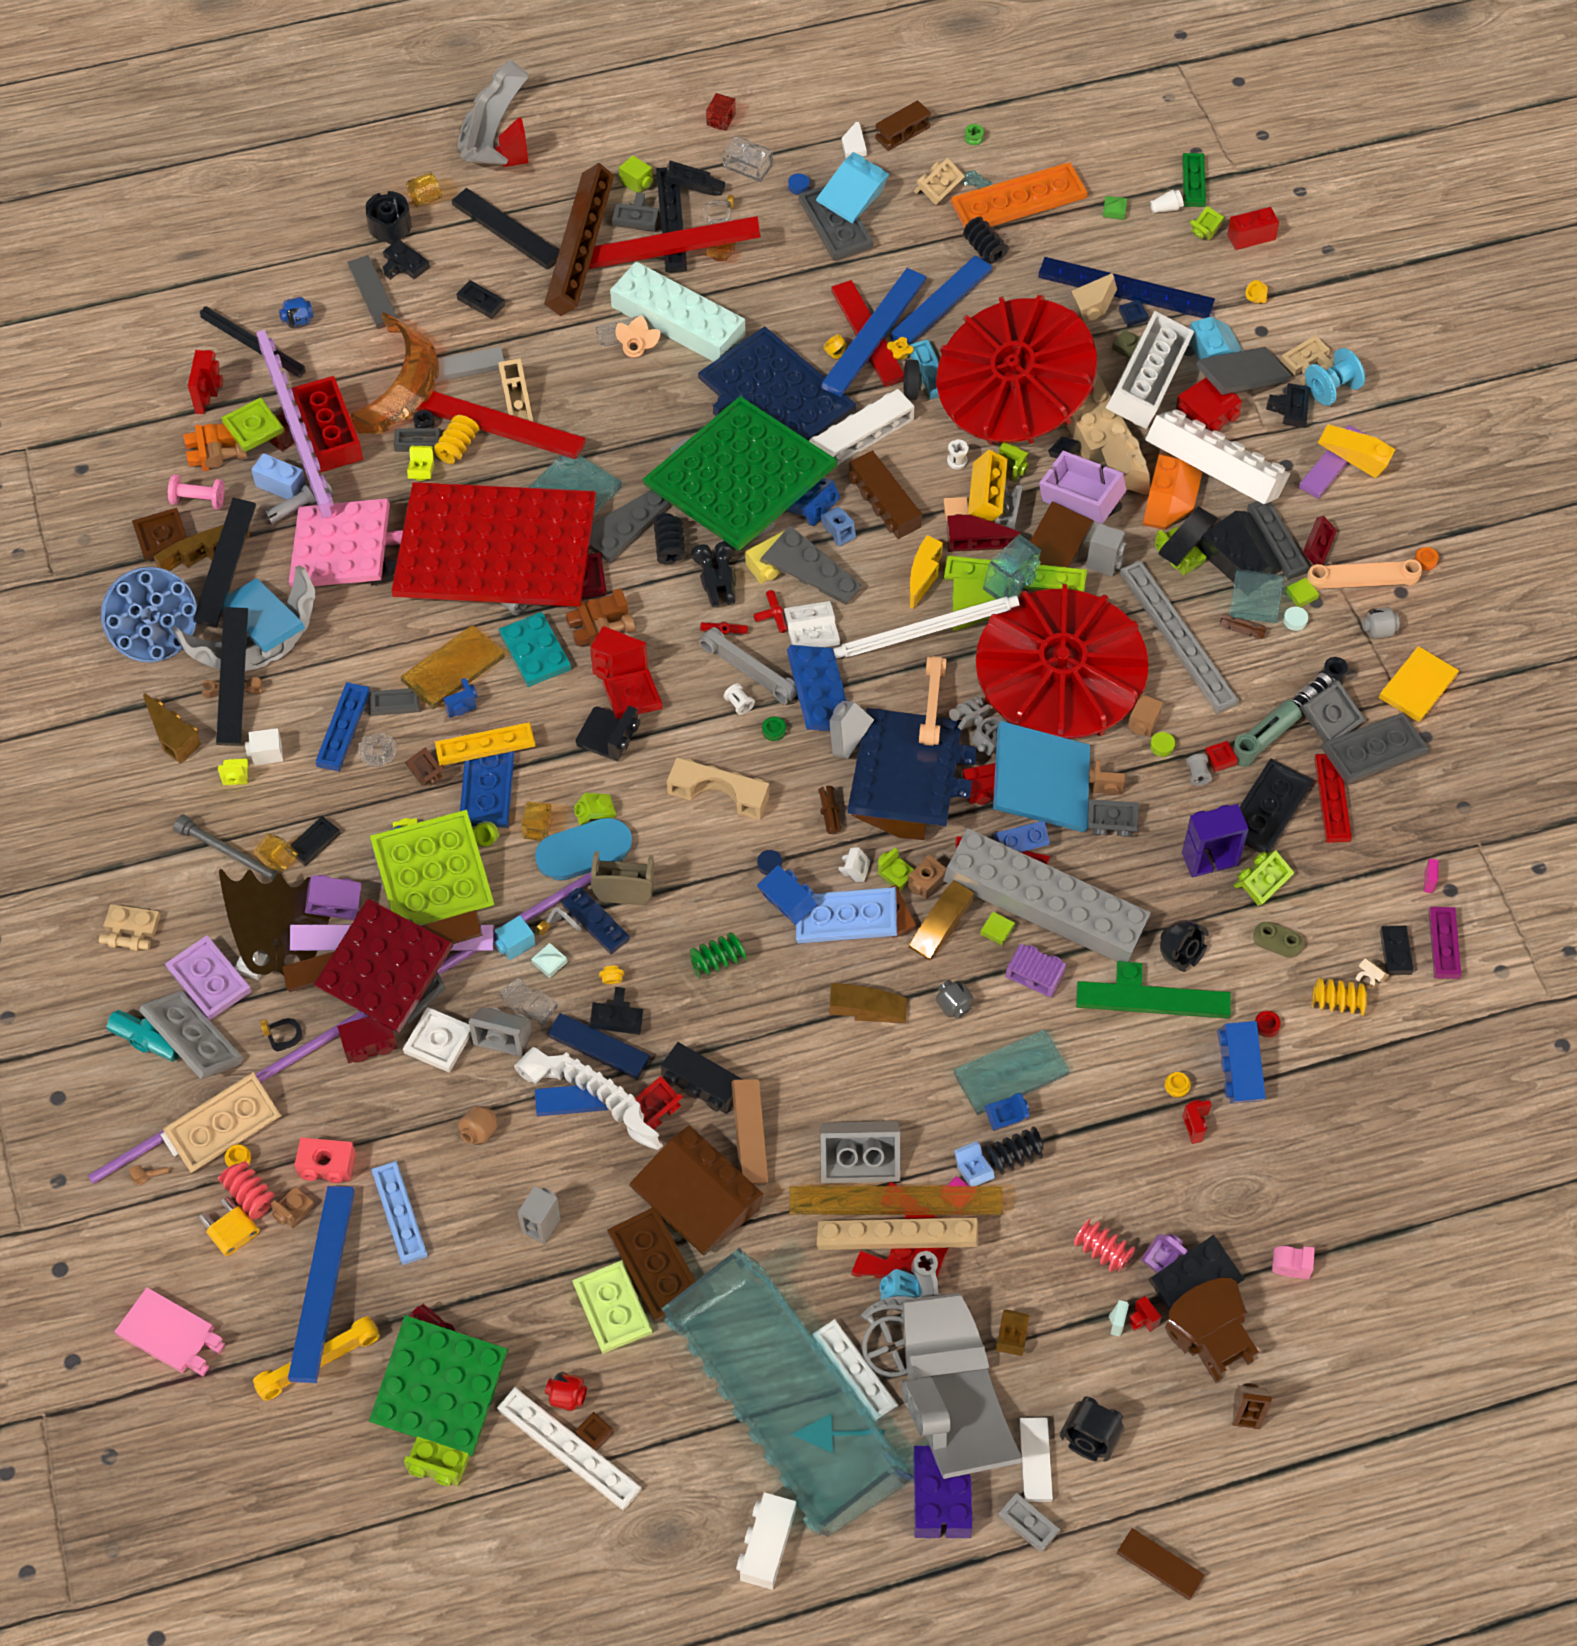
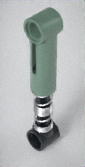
M1330 657L1327 659L1323 669L1315 677V681H1311L1294 695L1293 700H1284L1246 734L1239 735L1235 740L1233 748L1238 759L1237 765L1242 767L1252 765L1262 751L1302 717L1301 712L1303 711L1300 707L1337 680L1343 685L1348 671L1347 662L1340 657Z

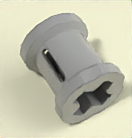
M1195 754L1186 760V764L1191 770L1190 783L1192 785L1203 786L1212 781V775L1207 769L1208 757L1205 754Z

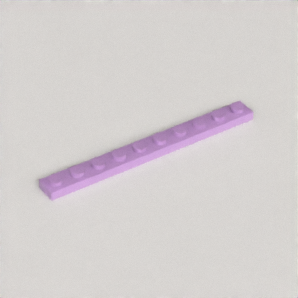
M265 330L258 331L256 334L259 347L322 518L332 516L330 507L334 506L330 492L325 493L324 489L327 488L324 476L318 474V471H320L317 457L312 458L311 454L314 453L311 441L305 439V436H308L304 422L299 423L298 419L301 418L298 406H293L292 404L295 401L292 389L286 388L288 384L285 371L280 372L279 368H282L279 355H274L273 351H276L273 338H268Z

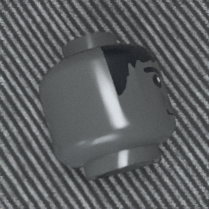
M949 979L938 987L940 992L936 996V1002L947 1017L955 1016L958 1019L973 1008L971 1004L974 997L962 981L952 983Z

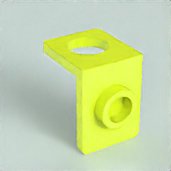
M228 759L223 761V765L218 766L223 786L248 784L247 759Z

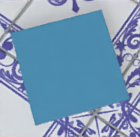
M1001 721L997 725L993 809L1037 821L1044 820L1045 823L1085 832L1088 824L1090 745Z

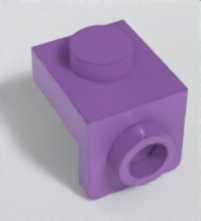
M1171 1233L1169 1235L1157 1234L1141 1258V1261L1158 1273L1174 1262L1179 1255H1185L1188 1250L1182 1246L1183 1242L1177 1236Z

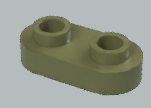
M1261 922L1255 927L1253 940L1259 947L1287 958L1296 957L1301 953L1303 939L1297 932L1271 922ZM1263 931H1268V932H1270L1271 934H1270V935H1266V934L1263 933ZM1287 940H1292V941H1294L1295 943H1294V944H1289V943L1287 942Z

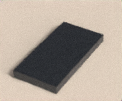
M1270 758L1239 806L1248 826L1244 845L1259 853L1264 851L1266 853L1271 852L1312 787L1314 780Z

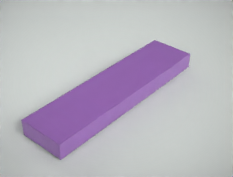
M1348 425L1345 428L1347 430L1364 434L1363 432L1355 429L1350 425ZM1327 450L1301 481L1299 488L1319 499L1348 462Z

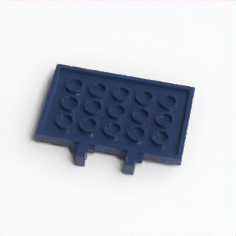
M765 326L698 372V378L719 396L718 402L713 404V414L715 416L741 396L808 441L813 436H818L827 431L829 427L836 425L856 410V403L845 394L840 397L821 388L825 377Z
M867 708L866 713L874 721L860 741L848 804V814L947 826L951 798H970L972 781L954 777L956 764L974 765L976 760V747L959 744L961 730L958 726L962 720L953 721L951 718L936 717L935 725L940 726L939 744L929 746L919 743L920 725L926 724V715Z

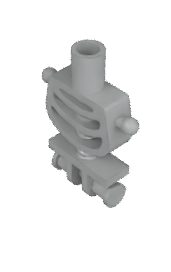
M976 696L972 700L968 699L958 704L956 708L951 709L949 716L953 721L962 719L958 726L960 730L975 724L977 728L972 735L973 743L980 752L992 755L996 753L997 725L1001 721L1008 722L997 716L984 719L989 713L991 706L987 704L983 707L982 699Z

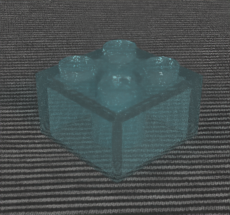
M1019 534L990 562L983 590L995 599L1006 596L1009 598L1016 595L1018 597L1020 592H1022V588L1025 585L1030 586L1037 576L1035 571L1041 563L1039 558L1042 550Z

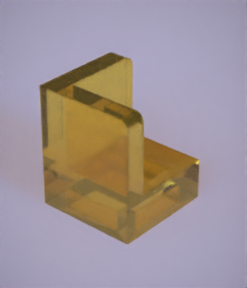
M530 801L526 803L521 825L523 839L542 841L549 836L553 819L551 804Z
M270 833L252 851L268 868L283 872L298 855L284 838Z

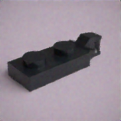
M671 160L667 165L665 182L710 195H722L725 189V182L714 179V177L710 176V172Z

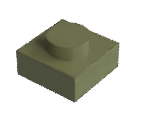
M1124 329L1114 341L1112 350L1131 358L1140 337Z

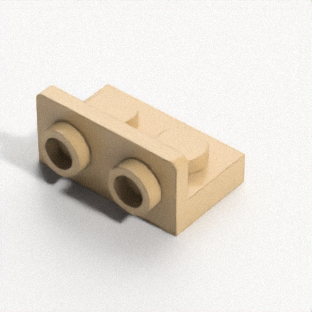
M946 158L942 163L937 161L929 169L932 172L929 176L925 173L916 182L919 186L914 192L917 194L922 190L937 205L965 176Z

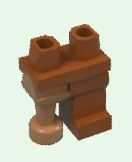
M621 588L613 590L612 595L600 599H590L586 602L581 601L580 607L566 613V621L569 628L582 626L581 629L573 631L576 646L589 644L591 647L603 626L618 632L622 630L626 633L636 631L633 617L631 614H628V603Z

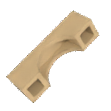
M676 757L667 779V792L670 795L692 800L703 791H722L734 800L737 814L761 820L770 796L769 783L762 779L748 778L737 772L720 770L712 765L705 766L691 759Z

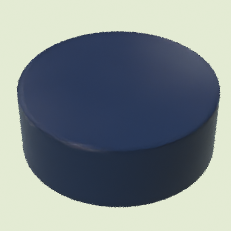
M766 850L758 856L757 866L762 874L768 875L777 865L782 868V857L778 852Z

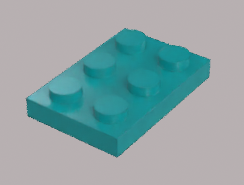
M543 612L499 628V634L527 687L571 670V664Z

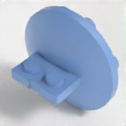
M139 567L122 574L108 588L101 605V623L107 639L120 653L141 662H158L176 655L183 649L171 630L172 627L176 626L186 634L193 636L197 625L196 622H193L197 604L189 586L176 574L158 567Z

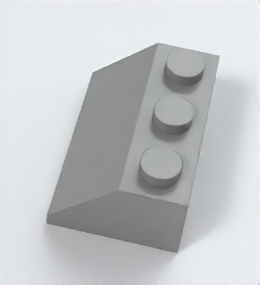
M898 1121L819 1123L821 1183L900 1182V1129Z

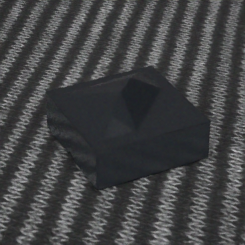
M1061 436L1048 452L1050 457L1058 458L1062 451L1075 454L1081 448L1078 440Z

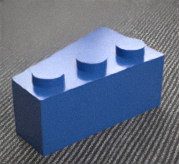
M1257 1021L1224 1024L1217 1030L1221 1051L1222 1071L1225 1073L1226 1079L1224 1083L1225 1096L1229 1098L1230 1104L1261 1102L1266 1099Z

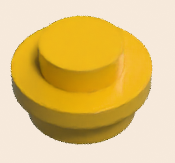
M615 965L606 966L603 968L604 971L599 972L602 984L606 985L621 983L622 976H624V970L619 969Z
M1174 1072L1167 1076L1164 1087L1169 1095L1179 1098L1188 1094L1191 1083L1184 1073Z
M233 1145L225 1153V1163L228 1167L245 1161L248 1164L251 1162L250 1150L244 1145Z

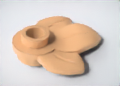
M642 315L634 319L629 326L618 323L616 327V337L623 344L624 353L631 358L640 357L646 349L653 348L660 339V330H649L647 322ZM637 345L638 348L637 350H631L630 346Z

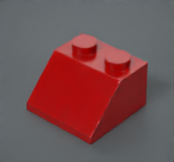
M605 626L601 628L590 647L594 675L603 680V678L648 669L646 642Z

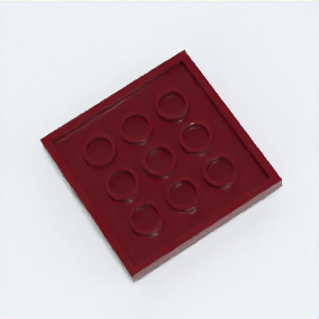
M367 899L315 981L314 986L400 1033L454 945L380 904Z

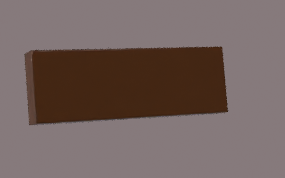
M1131 1528L1117 1551L1119 1556L1189 1601L1205 1574Z

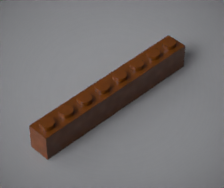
M600 163L582 172L544 305L559 316L578 307L615 175Z

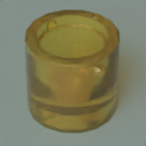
M432 172L406 181L408 193L416 207L442 198L439 183Z

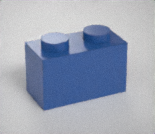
M777 865L757 884V887L771 904L796 925L817 905L812 897L814 892L807 884L803 883L800 885L797 882L799 879L790 869L785 871Z

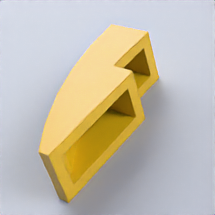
M929 535L921 543L911 569L909 605L912 609L917 606L938 577V561L942 557L943 543Z

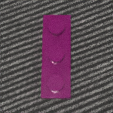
M1430 907L1428 915L1434 978L1460 979L1462 974L1455 907Z

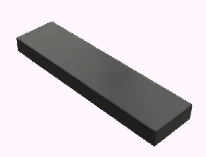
M366 255L348 261V267L377 329L398 323L396 313L369 256Z
M1257 501L1248 504V512L1272 550L1287 580L1307 574L1310 567L1272 502L1262 504Z

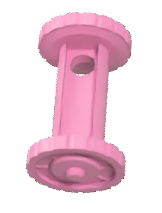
M173 474L168 485V499L171 505H177L180 497L211 500L213 509L220 510L222 508L225 495V485L222 479H216L213 487L182 484L180 475Z

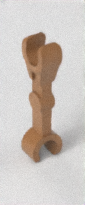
M257 677L250 678L248 682L244 683V691H249L253 694L262 693L263 685L261 684V679ZM212 680L203 681L202 685L204 688H211L210 690H202L203 696L205 698H212L219 695L220 682Z

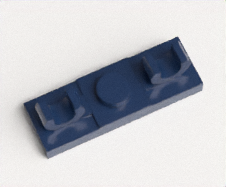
M581 887L574 889L562 901V906L610 955L630 940V936Z

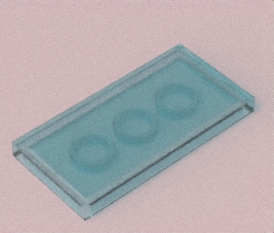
M1044 1029L954 1069L953 1074L978 1116L986 1112L984 1108L986 1105L1010 1098L1016 1093H1021L1022 1096L1068 1076L1069 1069Z

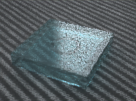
M1236 569L1229 615L1232 618L1238 617L1241 619L1277 623L1284 575Z

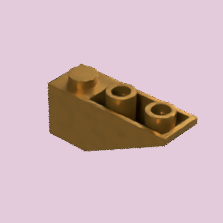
M145 693L143 698L163 751L181 764L201 745L198 737L199 731L192 724L184 723L175 711H168L158 698H151Z

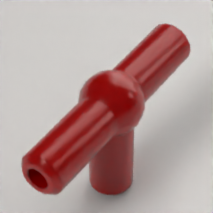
M768 590L766 597L770 609L754 613L755 622H760L774 617L779 632L785 633L788 627L783 616V608L779 605L775 591Z
M725 621L721 623H700V631L703 632L712 627L719 629L724 635L728 633L747 634L748 632L747 625L729 624Z

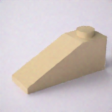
M521 358L498 362V370L508 414L533 422Z

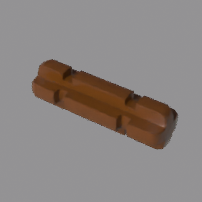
M1228 614L1222 615L1219 624L1220 627L1226 629L1231 627L1232 631L1250 636V634H1253V637L1263 639L1266 633V626L1261 624L1256 626L1254 622L1238 617L1233 619Z

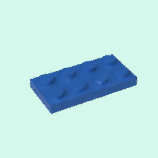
M790 645L787 649V654L806 729L830 731L829 720L833 716L835 707L842 703V701H847L833 648Z

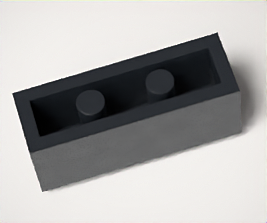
M680 1042L676 1043L661 1064V1076L669 1085L681 1087L690 1097L694 1099L699 1098L705 1101L712 1110L717 1112L720 1110L725 1114L733 1106L732 1081L743 1080Z

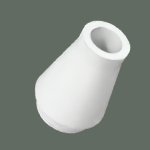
M1173 189L1150 201L1153 214L1177 211L1180 207L1184 206L1180 191H1174Z

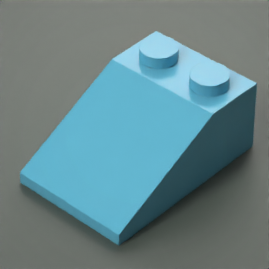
M852 152L843 161L816 201L850 223H853L882 193L889 173L864 159L863 156Z

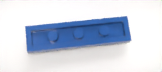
M346 682L316 758V767L340 772L369 697V687Z

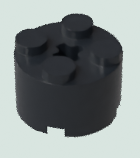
M387 191L388 194L384 195L377 193L369 198L365 207L369 233L380 241L393 244L396 240L404 238L411 230L412 222L409 205L406 198L400 193L394 191Z
M1085 1396L1082 1401L1074 1404L1060 1431V1438L1062 1441L1066 1438L1070 1442L1068 1447L1081 1457L1091 1461H1097L1098 1457L1104 1458L1103 1462H1107L1110 1460L1124 1432L1123 1415L1117 1410H1108L1099 1405L1095 1399Z

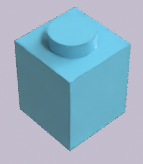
M521 916L495 930L496 941L494 945L501 955L505 953L510 961L535 946L534 933Z

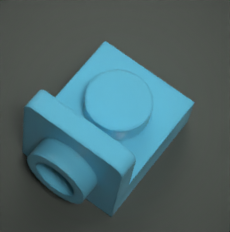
M898 1269L893 1270L884 1277L879 1286L881 1300L895 1296L918 1298L922 1294L916 1276Z

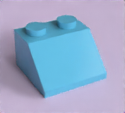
M1213 317L1191 322L1190 329L1194 333L1189 343L1198 360L1243 351L1228 324Z

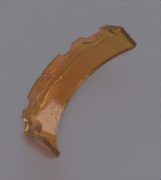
M382 312L381 317L390 333H402L406 348L405 360L398 377L390 388L374 402L351 414L350 418L359 434H380L388 431L389 426L401 420L411 418L416 413L415 409L422 402H426L436 386L435 380L439 375V360L431 341L417 329L385 312Z

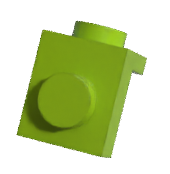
M1206 206L1196 221L1192 219L1189 222L1192 228L1191 232L1199 239L1204 237L1210 241L1225 221V218Z
M1003 443L999 448V455L1008 459L1007 467L1013 469L1012 480L1017 482L1021 475L1024 476L1029 468V463H1027L1028 453L1014 445Z
M584 793L574 806V813L577 816L579 825L588 823L590 819H613L616 815L610 794Z

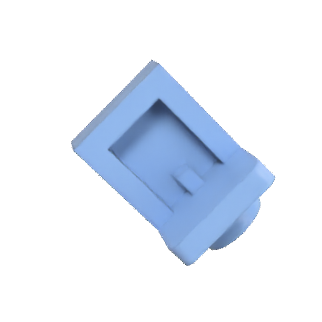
M977 1141L954 1151L958 1171L970 1188L995 1178L993 1169L982 1156L981 1146Z

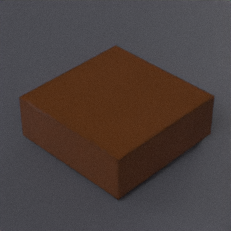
M593 1412L574 1432L576 1436L597 1451L614 1433V1429Z

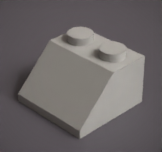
M480 1007L469 1020L473 1045L523 1057L532 1031L530 1019L522 1014L515 1013L511 1015L503 1013L497 1008L486 1009Z

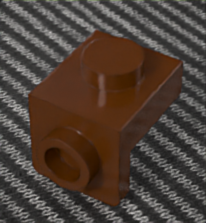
M426 747L405 762L422 786L427 782L432 785L443 777L440 773L445 767L443 765L439 766Z

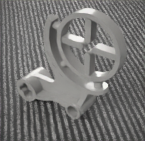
M929 1251L918 1253L911 1265L912 1272L916 1276L922 1290V1294L918 1298L939 1295L938 1279L936 1277L938 1261L936 1256ZM920 1259H923L924 1262H930L929 1271L918 1267L921 1262ZM906 1296L885 1298L871 1305L860 1315L870 1323L862 1340L863 1358L871 1369L881 1376L889 1378L900 1377L907 1374V1368L904 1369L896 1350H893L891 1354L899 1372H886L877 1368L870 1359L886 1353L889 1348L885 1346L867 1353L866 1344L868 1336L873 1328L879 1325L886 1342L890 1344L892 1338L885 1322L893 1321L904 1325L903 1300L915 1298ZM884 1310L902 1312L900 1317L887 1316L875 1320L872 1316ZM905 1340L897 1341L895 1346L901 1347L905 1345Z

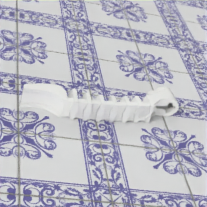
M532 1047L514 1065L515 1070L521 1077L535 1084L541 1078H557L561 1080L565 1077L572 1085L576 1082L580 1089L584 1091L587 1088L592 1096H597L601 1102L606 1104L607 1108L612 1112L613 1118L619 1124L624 1121L628 1134L632 1139L656 1150L663 1146L658 1140L659 1134L643 1122L644 1114L640 1110V1104L635 1101L631 1093L628 1095L621 1086L617 1087L611 1079L607 1080L603 1077L602 1073H596L589 1065L584 1066L580 1060L572 1059L568 1053L558 1056H547L537 1048Z

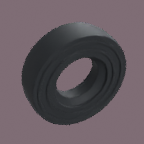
M908 359L904 367L903 389L904 396L908 400L914 401L917 400L919 394L920 367L918 360Z

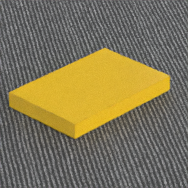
M1418 646L1382 690L1379 698L1420 723L1456 678L1459 670Z

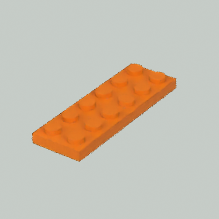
M1068 162L951 197V204L964 228L973 218L981 216L983 221H987L992 227L1087 198V190L1072 164Z

